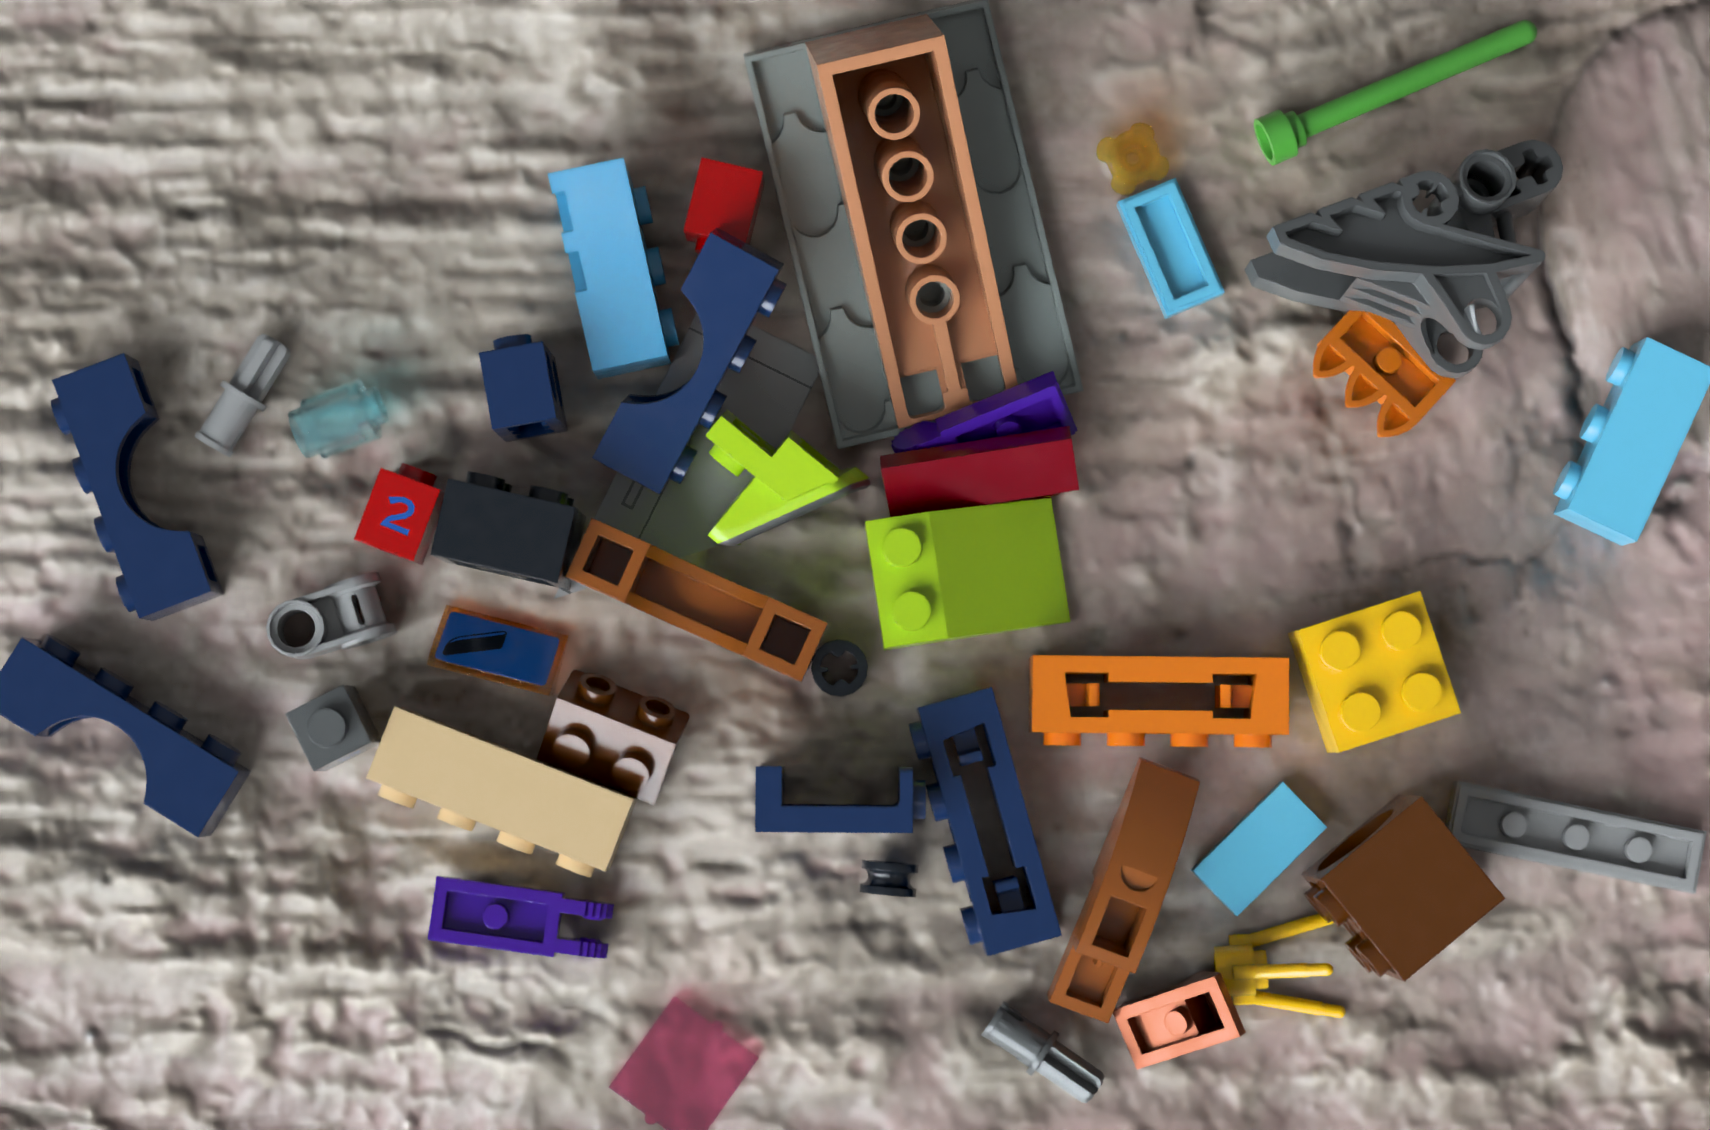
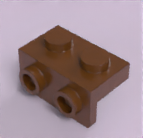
M573 670L557 696L537 760L655 805L690 715L676 709L663 698L643 696L620 687L604 675Z

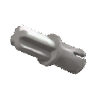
M261 334L257 337L231 381L228 383L223 380L220 384L225 390L200 431L196 432L195 437L220 453L231 457L234 447L257 410L265 411L267 406L262 401L290 357L291 351L287 346L269 335Z

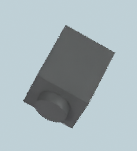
M341 685L285 713L313 771H328L379 745L381 741L355 686Z

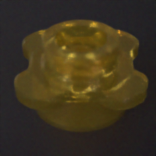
M1135 123L1129 131L1121 133L1115 139L1105 137L1098 143L1096 149L1097 158L1107 164L1112 175L1111 188L1120 195H1130L1134 192L1136 185L1149 179L1160 181L1168 173L1169 162L1166 157L1160 155L1159 147L1154 140V130L1146 123ZM1131 153L1138 156V162L1133 165L1127 162V156Z

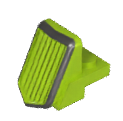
M728 409L705 435L714 443V446L708 453L717 462L736 476H739L744 469L753 475L752 479L709 531L707 536L717 544L740 546L741 542L848 494L866 489L871 484L870 477L859 468L854 466L840 470L793 430L787 434L777 448H774Z

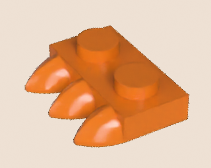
M1349 310L1317 344L1318 347L1313 358L1314 378L1333 377L1343 372L1349 375L1345 388V406L1347 408L1363 407L1376 401L1382 405L1377 417L1378 437L1398 436L1412 429L1456 382L1454 378L1442 377L1431 371L1391 320L1371 312Z

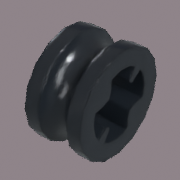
M838 639L826 642L816 651L811 666L813 679L817 686L823 692L838 697L853 694L862 687L868 670V663L862 650L848 640ZM847 651L857 661V664L851 665V669H858L856 678L850 684L842 679L838 680L834 685L827 683L822 676V673L828 672L827 667H821L823 659L829 653L839 658Z
M862 860V868L867 871L868 878L866 882L860 884V892L887 896L916 897V888L911 886L910 879L912 875L918 873L919 865Z

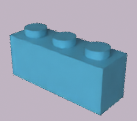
M1649 337L1634 343L1630 349L1622 347L1616 354L1606 375V381L1613 384L1603 406L1596 403L1592 407L1581 428L1579 437L1587 441L1577 463L1571 460L1567 462L1553 490V494L1560 497L1553 514L1620 546L1638 541L1710 385V366Z

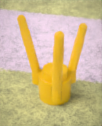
M1317 913L1250 934L1228 935L1229 946H1214L1215 972L1221 973L1234 1005L1255 1004L1342 1018L1346 1010L1341 1005L1256 990L1268 989V979L1331 975L1333 973V966L1329 963L1267 964L1266 950L1254 951L1253 948L1331 925L1334 922L1327 923Z

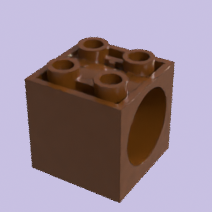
M1398 794L1301 874L1311 886L1304 893L1305 897L1327 923L1333 921L1338 927L1343 925L1352 937L1344 944L1360 965L1368 973L1374 971L1380 978L1386 974L1404 982L1505 899L1424 798L1415 795Z

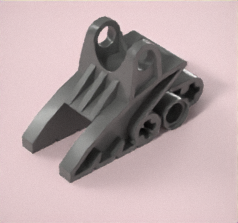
M1537 140L1523 141L1499 151L1489 149L1477 150L1464 159L1450 179L1434 171L1417 172L1401 178L1397 184L1391 182L1359 194L1356 199L1350 197L1318 209L1316 214L1310 212L1273 226L1266 236L1273 252L1250 260L1244 270L1252 287L1282 298L1339 311L1371 312L1389 319L1399 328L1409 344L1431 371L1447 378L1463 377L1477 366L1482 358L1483 349L1493 347L1505 337L1510 329L1512 320L1511 309L1507 299L1545 259L1544 251L1517 244L1513 220L1537 209L1554 190L1562 178L1563 165L1561 157L1553 147ZM1419 190L1426 191L1425 198H1429L1431 194L1435 195V198L1420 213L1413 205V202L1420 194ZM1497 226L1500 239L1495 238L1493 227ZM1487 307L1493 312L1497 322L1495 332L1482 335L1477 323L1475 309ZM1452 333L1460 343L1467 347L1469 352L1468 360L1461 364H1453L1443 359L1437 348L1439 336Z

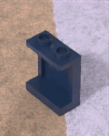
M756 766L755 832L913 833V819H925L926 781L913 780V767H898V800L895 804L866 805L784 804L785 766Z

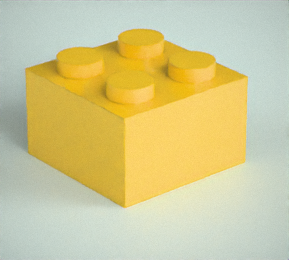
M1421 591L1288 633L1327 753H1340L1461 713Z

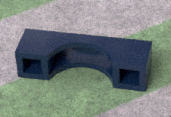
M719 228L710 232L680 289L694 306L703 330V352L696 372L684 385L664 394H629L618 407L592 457L593 459L658 494L662 492L670 479L678 484L682 483L698 453L697 450L688 446L699 424L708 429L711 428L727 398V395L717 390L728 369H731L739 374L757 342L756 339L747 335L758 312L768 318L771 316L787 286L786 283L777 279L784 263Z
M122 353L53 379L52 382L58 398L51 400L52 411L64 435L72 434L80 455L72 459L74 472L83 491L86 494L93 492L101 516L94 518L95 529L107 553L115 551L123 575L116 577V586L128 612L136 610L140 619L155 621L224 595L203 536L190 531L166 530L158 526L146 516L134 496L130 478L133 454L144 434L160 419L139 361Z
M49 634L46 635L43 642L39 639L22 637L0 671V715L33 736L52 737L66 726L88 718H98L114 724L133 740L143 758L146 770V792L143 804L196 837L211 836L251 773L249 769L237 763L242 753L214 735L208 734L203 742L183 729L188 719L172 708L158 701H154L152 706L148 708L129 695L134 686L117 674L101 667L95 675L77 664L76 661L81 653L62 640Z

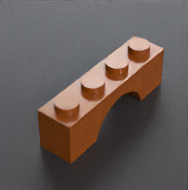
M591 518L565 576L801 683L828 625L827 622L702 569L594 518Z

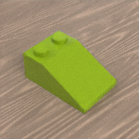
M1051 498L929 511L865 521L866 539L884 651L1071 622Z

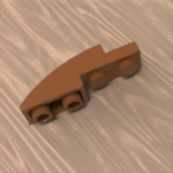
M1139 757L1093 868V884L1047 992L1049 1002L1109 1023L1129 973L1135 974L1162 907L1192 815L1200 785L1199 779Z

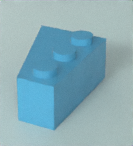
M624 157L548 173L552 194L555 193L563 227L561 235L565 253H568L576 289V301L593 373L597 379H603L671 364L668 347L679 345V339L672 308L660 310L655 286L666 284V278L659 247L650 249L646 247L642 225L653 223L646 186L634 188Z

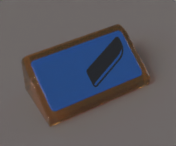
M446 605L426 665L554 697L569 635Z

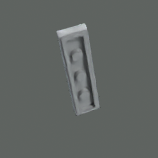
M1453 781L1445 822L1447 828L1464 848L1696 894L1707 831L1461 781Z

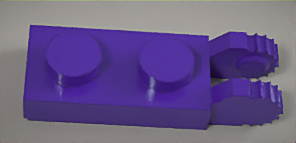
M1051 371L936 418V423L922 421L912 425L909 429L905 428V430L899 431V434L894 436V440H891V447L894 453L1064 426H1070L1071 436L1076 434L1075 432L1078 430L1056 376Z
M439 875L436 877L428 940L547 957H555L557 953L605 959L607 958L609 944L601 942L600 939L559 937L562 913L580 915L590 920L602 921L606 918L612 919L614 904L579 898L565 897V892Z

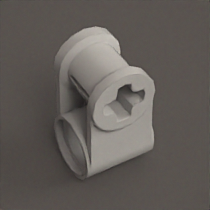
M379 572L348 578L325 587L324 590L285 601L276 606L269 615L266 625L267 637L271 645L283 655L305 660L340 649L346 650L363 646L396 634L395 624L389 623L386 620L376 586L381 582ZM357 598L359 600L360 607L364 616V624L362 622L359 609L356 603ZM297 613H307L315 623L314 636L308 644L293 648L284 638L285 623L291 616Z

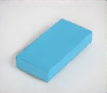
M1176 178L1118 201L1117 209L1165 319L1220 297L1225 293Z
M1280 781L1191 871L1235 916H1238L1327 826L1284 782Z

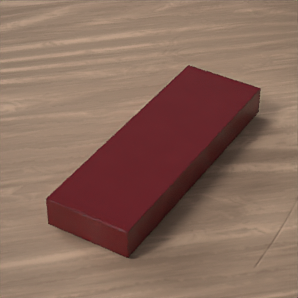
M1070 426L880 456L881 472L890 517L973 507L1079 490Z

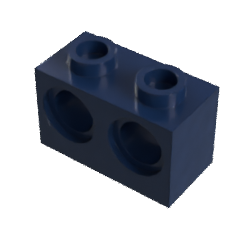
M530 334L512 335L494 340V350L479 352L492 429L505 442L568 431L555 357L543 341L532 343Z

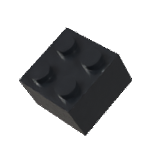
M472 471L467 472L465 482L448 478L430 555L450 564L570 590L572 580L565 576L581 543L586 516L576 507H573L574 499L568 498L569 494L533 485L530 486L528 496L511 493L513 486L506 484L505 479Z

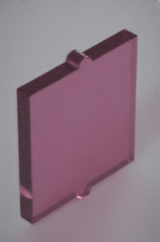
M674 996L609 1088L646 1114L644 1119L649 1125L657 1122L666 1130H708L759 1057L722 1030L723 1023L720 1020L710 1022L678 997Z

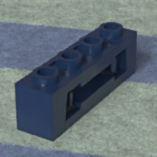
M992 687L918 707L917 713L920 721L908 725L918 760L931 759L937 780L935 783L926 785V790L935 821L947 819L954 844L944 846L943 851L953 884L965 881L971 905L960 908L970 945L982 942L985 954L991 956L1062 936ZM980 724L983 726L993 765L985 767L1012 865L1015 868H1023L1033 906L1024 907L1017 877L1012 875L992 881L1001 910L991 911L982 880V878L989 876L962 777L961 775L953 776L943 741L953 737L960 766L982 761L984 759L974 729L975 726Z

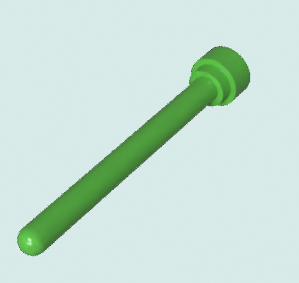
M1521 20L1297 115L1294 111L1283 113L1279 109L1254 119V131L1258 144L1267 161L1272 166L1296 157L1298 155V148L1307 144L1308 137L1532 43L1537 36V28L1533 22Z

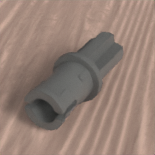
M1005 1001L981 1034L1029 1068L1026 1073L1032 1076L1036 1070L1081 1102L1087 1103L1090 1101L1104 1081L1105 1076L1102 1071L1056 1040L1059 1036L1058 1032L1054 1030L1052 1034H1049L1026 1019Z

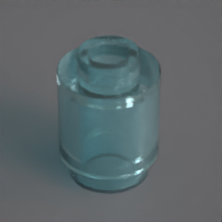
M360 379L301 400V407L288 413L293 436L306 458L319 454L323 459L377 440L382 437L381 424L388 422V413L378 389L375 386L366 389Z

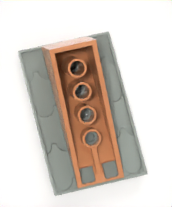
M969 0L743 54L838 449L896 436L899 434V431L902 432L905 428L909 429L912 425L922 421L936 423V418L1051 371L1054 372L1063 395L1084 391L988 0Z

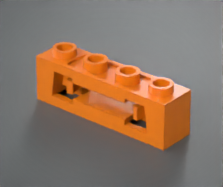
M1032 655L1029 657V733H1043V745L1081 746V733H1107V746H1145V734H1170V747H1208L1209 735H1234V747L1272 748V735H1289V658ZM1065 674H1104V683L1207 684L1213 683V676H1249L1248 685H1215V708H1244L1243 719L1213 718V711L1104 710L1103 717H1071L1070 707L1100 706V683H1066Z

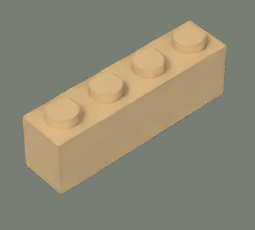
M396 706L393 708L366 776V779L382 784L378 792V796L409 808H414L418 798L441 807L437 816L439 820L472 832L476 822L500 830L497 842L532 855L535 845L559 853L556 865L589 878L592 877L595 868L602 871L610 870L637 802V798L407 708Z

